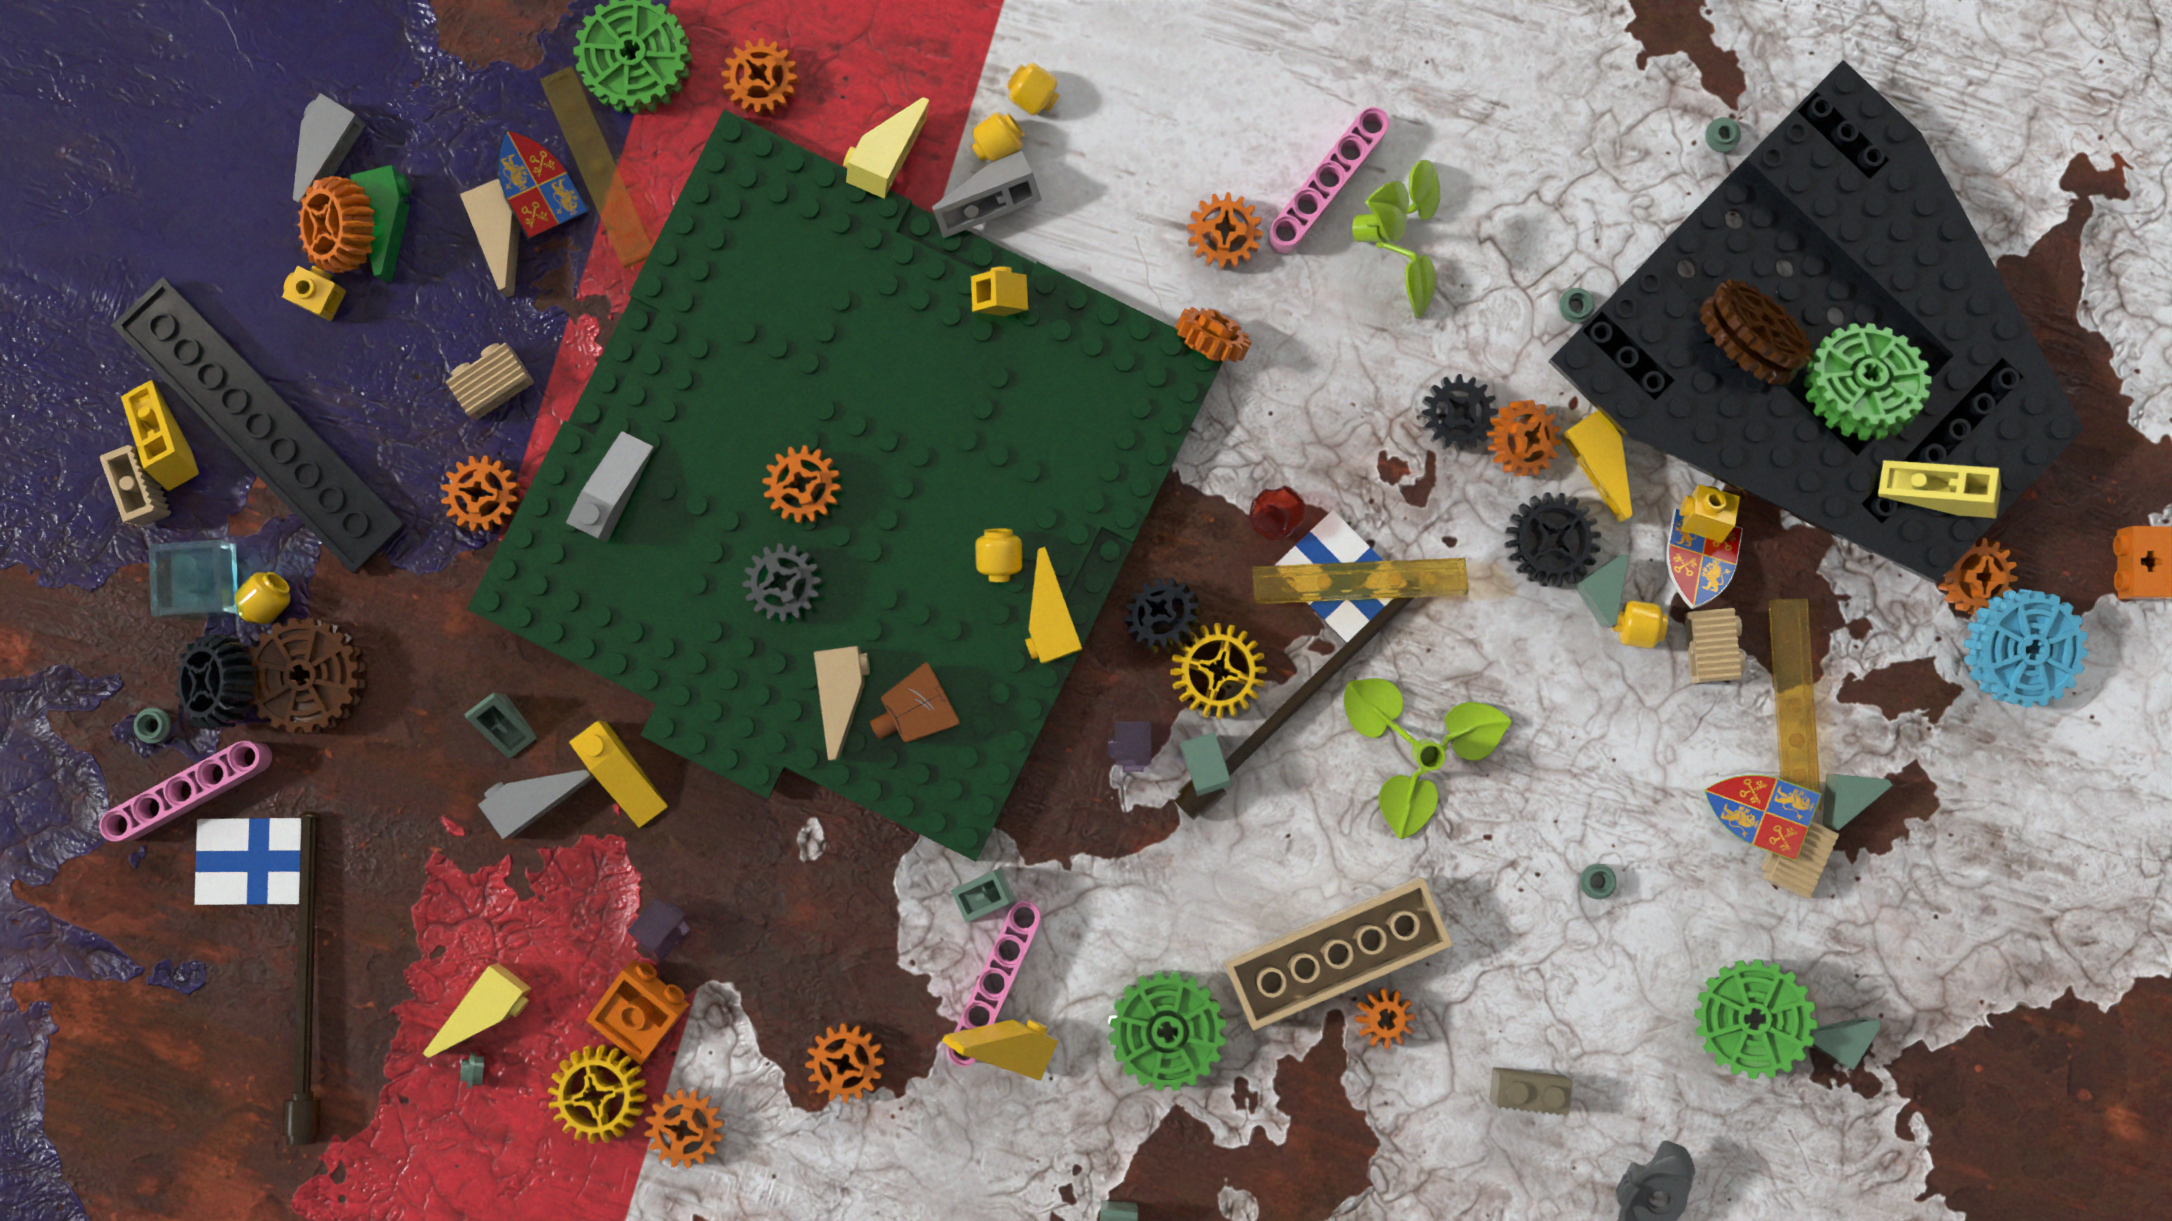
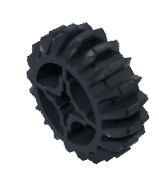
M1550 492L1543 494L1542 502L1535 495L1529 499L1531 508L1525 503L1518 506L1522 516L1512 514L1509 518L1517 528L1507 527L1505 529V534L1513 536L1514 540L1505 542L1504 547L1507 549L1515 548L1516 553L1508 557L1509 562L1517 559L1521 561L1522 564L1515 569L1518 574L1526 569L1530 570L1526 579L1528 582H1533L1540 575L1539 583L1541 587L1548 586L1550 578L1555 588L1562 586L1563 578L1568 584L1575 583V573L1581 577L1588 573L1583 564L1593 566L1596 563L1595 558L1588 553H1598L1601 550L1599 545L1591 543L1592 540L1601 537V532H1591L1590 527L1597 524L1598 521L1596 518L1588 521L1585 519L1584 516L1590 511L1587 506L1579 511L1576 510L1579 499L1575 497L1566 505L1565 493H1559L1555 503ZM1552 512L1566 517L1567 520L1559 526H1555L1547 520L1542 521L1537 514ZM1529 524L1532 525L1533 529L1531 531L1537 539L1536 546L1531 553L1526 543V532ZM1574 529H1576L1579 538L1576 556L1572 553L1574 549L1569 544V535ZM1563 530L1555 542L1556 545L1542 550L1547 544L1550 535ZM1546 554H1551L1558 560L1563 559L1568 565L1563 568H1550L1540 564L1538 560Z
M224 634L196 637L194 643L187 645V653L181 654L182 664L176 667L179 675L178 679L175 680L178 683V691L175 693V696L180 698L178 709L184 710V719L190 720L192 726L209 731L235 727L237 722L244 721V712L251 711L249 702L250 699L256 698L253 693V687L258 684L254 681V673L257 669L251 665L253 656L247 654V645L241 644L239 639L225 636Z

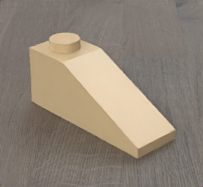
M496 179L460 195L498 290L508 298L514 295L520 226L502 194L499 180Z
M858 646L814 652L828 760L840 759L865 686L864 675L870 674L867 653L861 654V648Z

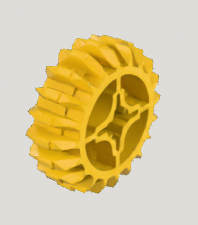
M1220 623L1214 624V634L1209 635L1208 628L1205 625L1201 626L1200 633L1202 638L1198 639L1194 634V639H1189L1193 645L1189 647L1184 643V647L1180 649L1186 653L1185 656L1173 655L1172 661L1182 664L1181 669L1174 668L1170 670L1172 676L1181 675L1182 681L1175 682L1172 685L1173 689L1185 687L1187 692L1183 693L1179 700L1184 702L1191 696L1195 701L1190 705L1189 710L1194 712L1199 704L1204 705L1202 716L1205 718L1209 716L1211 708H1216V718L1222 719L1223 708L1226 707L1230 716L1234 717L1237 715V710L1234 706L1236 703L1246 711L1249 709V704L1244 698L1246 696L1253 700L1259 698V695L1251 690L1252 686L1262 688L1265 685L1264 681L1255 679L1256 674L1267 672L1266 667H1255V662L1262 660L1264 654L1258 653L1252 656L1250 650L1254 649L1258 643L1254 640L1247 646L1244 645L1242 641L1247 637L1248 633L1246 631H1242L1238 638L1232 637L1235 630L1234 625L1228 626L1226 635L1221 634ZM1213 642H1221L1219 651L1213 660L1207 661L1192 658L1193 654L1200 647ZM1231 646L1236 648L1243 656L1247 666V674L1234 669L1230 665L1229 655ZM1222 654H1224L1222 661L1223 670L1236 677L1228 675L1225 679L1221 676V681H1217L1213 689L1214 673L1207 668L1201 667V665L1209 667L1212 664L1215 667L1216 662H1219ZM1189 668L1206 676L1208 687L1205 697L1194 688L1190 680ZM1228 681L1244 684L1242 690L1235 697L1223 701L1216 700L1222 683Z
M605 1044L598 1046L596 1054L591 1045L583 1048V1055L575 1050L570 1053L572 1063L565 1059L559 1063L564 1073L555 1072L551 1076L560 1085L548 1088L549 1094L558 1096V1099L549 1102V1108H560L561 1112L554 1116V1121L558 1122L564 1118L568 1123L562 1129L565 1133H568L575 1127L577 1129L575 1140H581L586 1132H588L590 1144L597 1142L599 1134L604 1143L611 1141L612 1132L619 1138L625 1134L624 1126L628 1128L635 1126L636 1121L632 1115L640 1116L644 1111L641 1106L635 1103L643 1102L647 1099V1094L637 1092L638 1088L646 1085V1080L640 1079L635 1081L634 1075L641 1071V1067L636 1066L630 1070L627 1065L631 1062L632 1058L627 1055L621 1061L618 1060L620 1049L617 1047L612 1049L609 1056H607ZM598 1065L613 1071L620 1081H608L604 1077L603 1071L598 1069ZM583 1067H586L587 1075L584 1076L585 1086L583 1090L571 1094V1087L576 1074ZM595 1088L597 1091L603 1090V1092L612 1090L601 1099L592 1096L584 1097ZM624 1093V1103L620 1113L615 1119L609 1120L608 1112L611 1111L610 1101L612 1097ZM583 1105L591 1111L592 1117L597 1118V1122L582 1116L575 1106Z

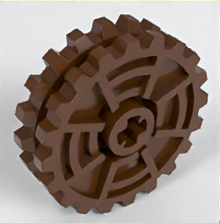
M1733 279L1723 281L1717 288L1715 296L1709 297L1699 309V312L1702 314L1700 317L1701 322L1707 325L1706 332L1715 338L1716 341L1714 343L1719 348H1723L1727 352L1726 356L1731 360H1736L1746 372L1748 370L1753 372L1756 378L1760 380L1765 378L1769 384L1774 385L1776 382L1780 386H1784L1786 383L1789 384L1796 377L1798 369L1805 367L1814 356V352L1811 350L1813 347L1812 343L1805 338L1807 334L1798 327L1797 320L1789 316L1782 305H1777L1773 302L1772 297L1768 294L1760 293L1759 289L1753 285L1748 287L1744 281L1739 280L1736 282Z
M291 618L288 619V624L286 625L282 623L272 625L273 632L270 635L263 632L258 637L260 645L258 647L251 646L248 651L253 656L251 665L257 669L254 673V681L258 683L253 687V693L256 698L250 699L249 703L250 705H258L257 715L261 719L269 718L271 720L270 726L276 729H286L290 733H323L324 728L334 729L340 726V718L349 719L353 715L351 710L353 704L361 705L363 698L359 695L360 689H367L368 681L362 679V673L368 671V666L366 663L360 662L359 658L364 654L362 648L352 646L355 638L349 633L343 634L340 632V626L313 618H306V620ZM309 671L310 678H305V681H302V673L306 674Z

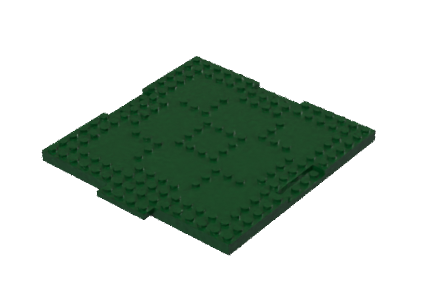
M724 109L629 293L631 299L568 422L563 421L467 610L656 703L640 736L770 799L784 769L787 768L976 862L1080 653L1079 651L1041 665L1039 658L1033 660L1031 658L1025 639L1031 638L1029 622L1038 549L1046 548L1080 645L1083 647L1223 361L1221 359L1219 361L1210 360L1201 352L1191 349L1185 343L1186 338L1178 336L1179 330L1038 261L1036 263L1031 262L968 230L943 238L935 214L912 204L910 199L889 190L884 199L846 182V168ZM994 267H1010L1013 273L1027 275L1028 310L1007 316L972 312L971 276L988 272ZM622 431L655 448L606 543L567 524L566 521L582 489ZM806 445L809 448L810 455H813L817 449L823 452L821 461L828 458L832 459L834 464L829 471H839L840 477L833 480V483L840 485L842 491L833 492L832 494L838 501L837 505L828 503L825 506L829 512L828 516L823 515L819 511L816 513L815 523H812L808 516H804L802 524H797L795 522V515L792 514L786 521L781 517L783 508L776 512L770 508L775 499H766L764 497V493L771 490V487L765 485L762 480L763 478L772 477V473L766 467L767 465L777 466L779 464L775 457L777 453L786 458L789 456L788 447H792L799 454L801 453L802 446ZM803 462L805 469L810 472L822 471L812 463ZM789 467L783 472L779 482L785 481L790 472ZM801 477L798 479L799 485L794 488L804 493L806 485L811 482H807ZM825 487L819 489L815 496L816 503L822 497ZM794 497L783 499L785 503L792 507L802 508L799 500ZM987 529H1012L1013 535L1018 536L1022 541V569L1018 573L1010 575V581L991 582L989 581V575H984L976 569L975 543L979 537L984 535V531ZM780 543L784 545L786 552H789L793 545L799 548L798 557L807 552L811 556L807 565L817 564L819 570L813 573V577L822 579V584L815 585L813 589L820 594V598L811 597L809 599L813 609L810 611L802 607L800 609L802 618L800 619L789 613L787 622H782L779 614H776L772 621L767 619V609L761 613L755 612L754 608L758 602H748L745 598L748 594L752 593V589L742 586L743 582L751 580V576L744 571L745 568L754 569L756 566L752 556L764 558L763 548L766 546L775 553L777 545ZM780 560L784 568L791 570L795 567H800L794 561ZM767 567L761 574L759 584L765 582L768 574ZM780 575L778 576L779 583L775 585V588L778 587L786 591V583L791 579ZM806 582L799 586L797 592L798 599L804 593ZM774 596L770 599H765L773 606H785L779 597ZM858 646L861 648V654L867 653L870 674L864 675L865 686L840 759L828 760L814 652ZM928 662L962 724L909 743H904L898 731L879 740L869 721L888 712L881 697L920 666Z

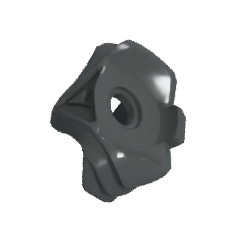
M1664 1140L1650 1162L1641 1165L1632 1162L1616 1188L1618 1203L1621 1206L1618 1221L1678 1220L1687 1206L1688 1194L1691 1191L1695 1175L1692 1157L1685 1147ZM1658 1191L1666 1192L1668 1194L1667 1205L1661 1207L1654 1206L1649 1201L1650 1196Z

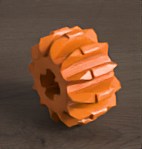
M1380 987L1379 999L1376 998L1372 991H1368L1366 996L1371 1003L1366 1005L1358 1001L1357 1007L1365 1011V1015L1354 1016V1021L1360 1024L1367 1023L1359 1029L1358 1033L1361 1037L1371 1034L1369 1038L1371 1046L1375 1047L1382 1037L1383 1047L1390 1049L1392 1037L1399 1045L1404 1044V1039L1399 1034L1402 1030L1407 1034H1413L1414 1030L1406 1025L1405 1021L1416 1020V1014L1411 1012L1404 1013V1011L1411 1007L1412 1002L1409 999L1399 1002L1402 994L1401 991L1395 989L1391 996L1388 997L1387 988ZM1382 1010L1388 1013L1391 1010L1393 1012L1389 1017L1391 1023L1388 1026H1385L1382 1022L1379 1026L1377 1024L1381 1019L1379 1012Z

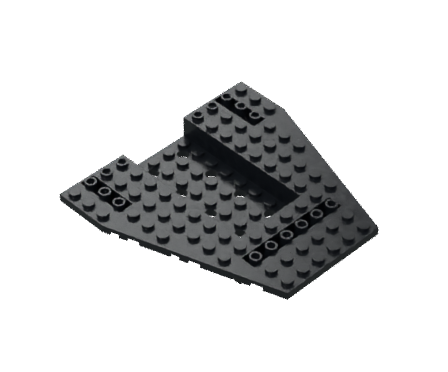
M1844 60L1771 131L1548 361L1625 436L1637 442H1644L1654 447L1653 449L1660 453L1669 454L1687 463L1688 466L1735 489L1744 490L1756 496V499L1767 504H1773L1789 512L1790 515L1842 540L1846 539L1858 545V548L1892 561L1894 565L1931 583L1938 582L2084 430L1922 133ZM1727 212H1736L1741 216V228L1735 229L1728 226L1725 220ZM1783 259L1791 263L1793 268L1791 276L1785 277L1778 273L1776 268L1778 260ZM1679 261H1689L1694 266L1695 272L1693 277L1686 278L1680 275L1677 269ZM1733 279L1736 282L1739 280L1744 281L1748 287L1755 286L1759 289L1760 293L1768 294L1772 297L1773 302L1777 305H1782L1786 309V313L1797 320L1798 327L1806 332L1807 336L1805 338L1812 343L1813 347L1811 350L1814 353L1817 349H1821L1820 344L1826 336L1832 338V333L1838 328L1846 332L1850 324L1857 323L1860 328H1865L1867 323L1875 324L1876 329L1880 331L1885 327L1891 328L1895 337L1898 338L1904 335L1908 338L1907 345L1910 348L1918 347L1921 351L1918 356L1920 361H1927L1929 368L1925 375L1932 378L1929 388H1926L1930 392L1929 398L1925 403H1921L1923 408L1917 415H1914L1915 419L1908 427L1903 425L1901 433L1895 436L1888 432L1885 439L1877 440L1874 435H1870L1867 441L1859 440L1856 433H1851L1847 437L1841 434L1842 428L1838 426L1828 427L1826 425L1827 418L1824 415L1817 416L1813 412L1816 404L1815 402L1807 401L1806 394L1810 388L1804 386V378L1806 375H1809L1805 371L1807 365L1798 369L1796 377L1784 386H1780L1777 382L1774 385L1769 384L1765 378L1762 380L1756 378L1753 372L1743 370L1736 360H1731L1726 356L1727 352L1714 343L1716 341L1715 338L1705 330L1707 325L1701 322L1700 317L1702 314L1699 312V309L1709 297L1715 296L1717 288L1723 281ZM1830 308H1837L1843 313L1844 319L1841 325H1834L1829 321L1827 313ZM1883 460L1999 468L2001 490L1997 518L1954 515L1879 497L1878 491Z

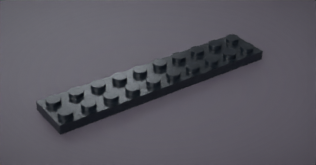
M161 277L111 325L351 573L358 574L407 526L387 503L168 279Z

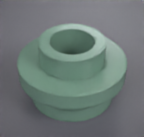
M1727 117L1713 120L1705 131V140L1708 146L1720 153L1733 150L1741 139L1740 127L1734 120ZM1719 129L1727 130L1729 139L1721 138Z
M1582 288L1569 289L1559 300L1561 316L1571 323L1586 321L1594 311L1593 297ZM1571 301H1578L1581 304L1580 312H1575L1571 309Z
M159 708L142 710L134 721L135 734L146 743L163 741L171 730L170 717ZM153 719L158 722V729L155 732H152L149 727Z
M1591 864L1581 873L1580 886L1588 897L1598 900L1605 899L1616 888V876L1612 869L1604 864ZM1599 874L1603 879V884L1601 887L1595 888L1592 885V878Z
M470 1052L469 1060L462 1059L460 1081L467 1082V1089H472V1086H482L484 1057L475 1056L476 1053Z

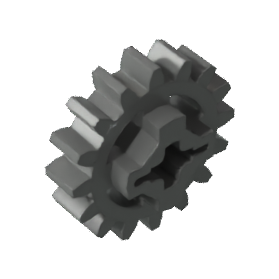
M780 543L777 545L775 553L767 546L764 547L765 557L761 559L753 555L752 560L756 564L755 568H745L744 570L751 576V580L743 582L742 586L752 589V593L745 597L748 602H758L754 608V611L757 613L767 609L766 618L771 621L775 618L776 614H779L782 622L788 621L789 613H792L797 619L802 618L800 609L804 607L811 611L813 606L809 599L811 597L820 598V594L813 590L815 585L822 584V579L813 577V573L819 570L818 565H807L811 558L807 552L798 557L799 548L793 545L789 552H786L784 545ZM780 560L794 561L800 567H795L791 570L784 568ZM767 567L768 574L765 582L759 584L761 574ZM780 575L791 579L786 583V591L778 587L775 588V585L779 583L778 576ZM806 582L804 593L798 599L797 592L799 586ZM774 596L779 597L785 606H773L765 599H770Z

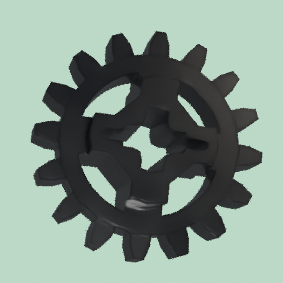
M1461 374L1455 377L1454 383H1451L1448 377H1444L1441 380L1442 389L1434 384L1429 389L1434 397L1425 396L1422 400V403L1429 407V409L1420 412V417L1428 418L1429 420L1423 426V430H1433L1434 435L1430 440L1432 442L1437 441L1439 438L1444 440L1442 445L1444 450L1451 444H1455L1456 451L1461 452L1465 443H1467L1471 450L1477 447L1476 438L1485 442L1489 438L1486 436L1487 432L1485 429L1493 430L1495 428L1490 422V418L1496 416L1499 411L1498 409L1490 408V404L1496 397H1486L1484 392L1488 386L1484 384L1477 388L1475 386L1476 377L1472 376L1467 383L1463 382ZM1462 391L1468 393L1469 395L1455 396L1452 392ZM1477 403H1479L1481 408V422L1480 419L1476 416ZM1437 405L1442 410L1441 423L1437 419ZM1462 407L1465 413L1463 417L1457 420L1453 414ZM1451 430H1463L1466 434H1469L1457 436L1449 432Z
M1156 578L1155 586L1152 588L1147 583H1144L1143 589L1145 592L1143 594L1134 592L1132 596L1136 600L1135 604H1126L1125 607L1130 613L1129 616L1124 618L1125 623L1129 627L1128 633L1133 640H1136L1140 648L1144 649L1148 646L1154 654L1158 652L1160 647H1163L1167 654L1170 653L1171 645L1173 644L1182 649L1184 647L1183 638L1194 639L1195 637L1191 628L1201 627V622L1196 617L1203 613L1198 604L1199 599L1185 582L1178 585L1174 578H1170L1167 585H1164L1160 578Z

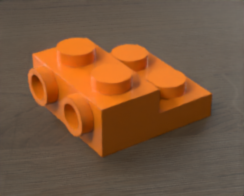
M634 959L620 972L586 1021L638 1064L642 1065L690 1004L684 1000V992L679 987L672 984L665 985L656 977L657 971L651 964L647 962L638 963Z

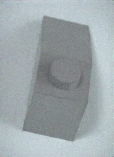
M321 93L316 100L311 101L307 105L300 127L293 200L303 206L301 198L307 196V187L313 186L314 180L334 176L366 126V123L356 114Z
M1019 151L989 163L932 206L943 238L1039 202L1042 199L1034 174L1023 152Z
M621 431L582 489L566 523L607 543L655 447Z
M589 769L511 782L505 785L499 782L484 793L486 799L479 803L478 806L502 839H512L594 779L595 776Z

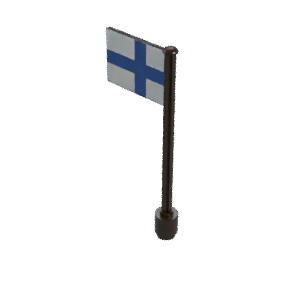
M1334 510L1321 520L1272 569L1346 644L1225 760L1229 776L1415 597L1420 598L1421 590L1417 584L1411 581L1404 582ZM1190 779L1178 791L1180 795L1174 801L1194 821L1199 815L1203 817L1227 793L1222 788L1197 796Z
M306 811L301 813L299 818L197 819L194 905L299 904L294 1092H291L290 1099L283 1100L282 1136H286V1145L315 1144L316 1135L320 1134L321 1098H314V1092L311 1091L318 818H321V816L317 812Z

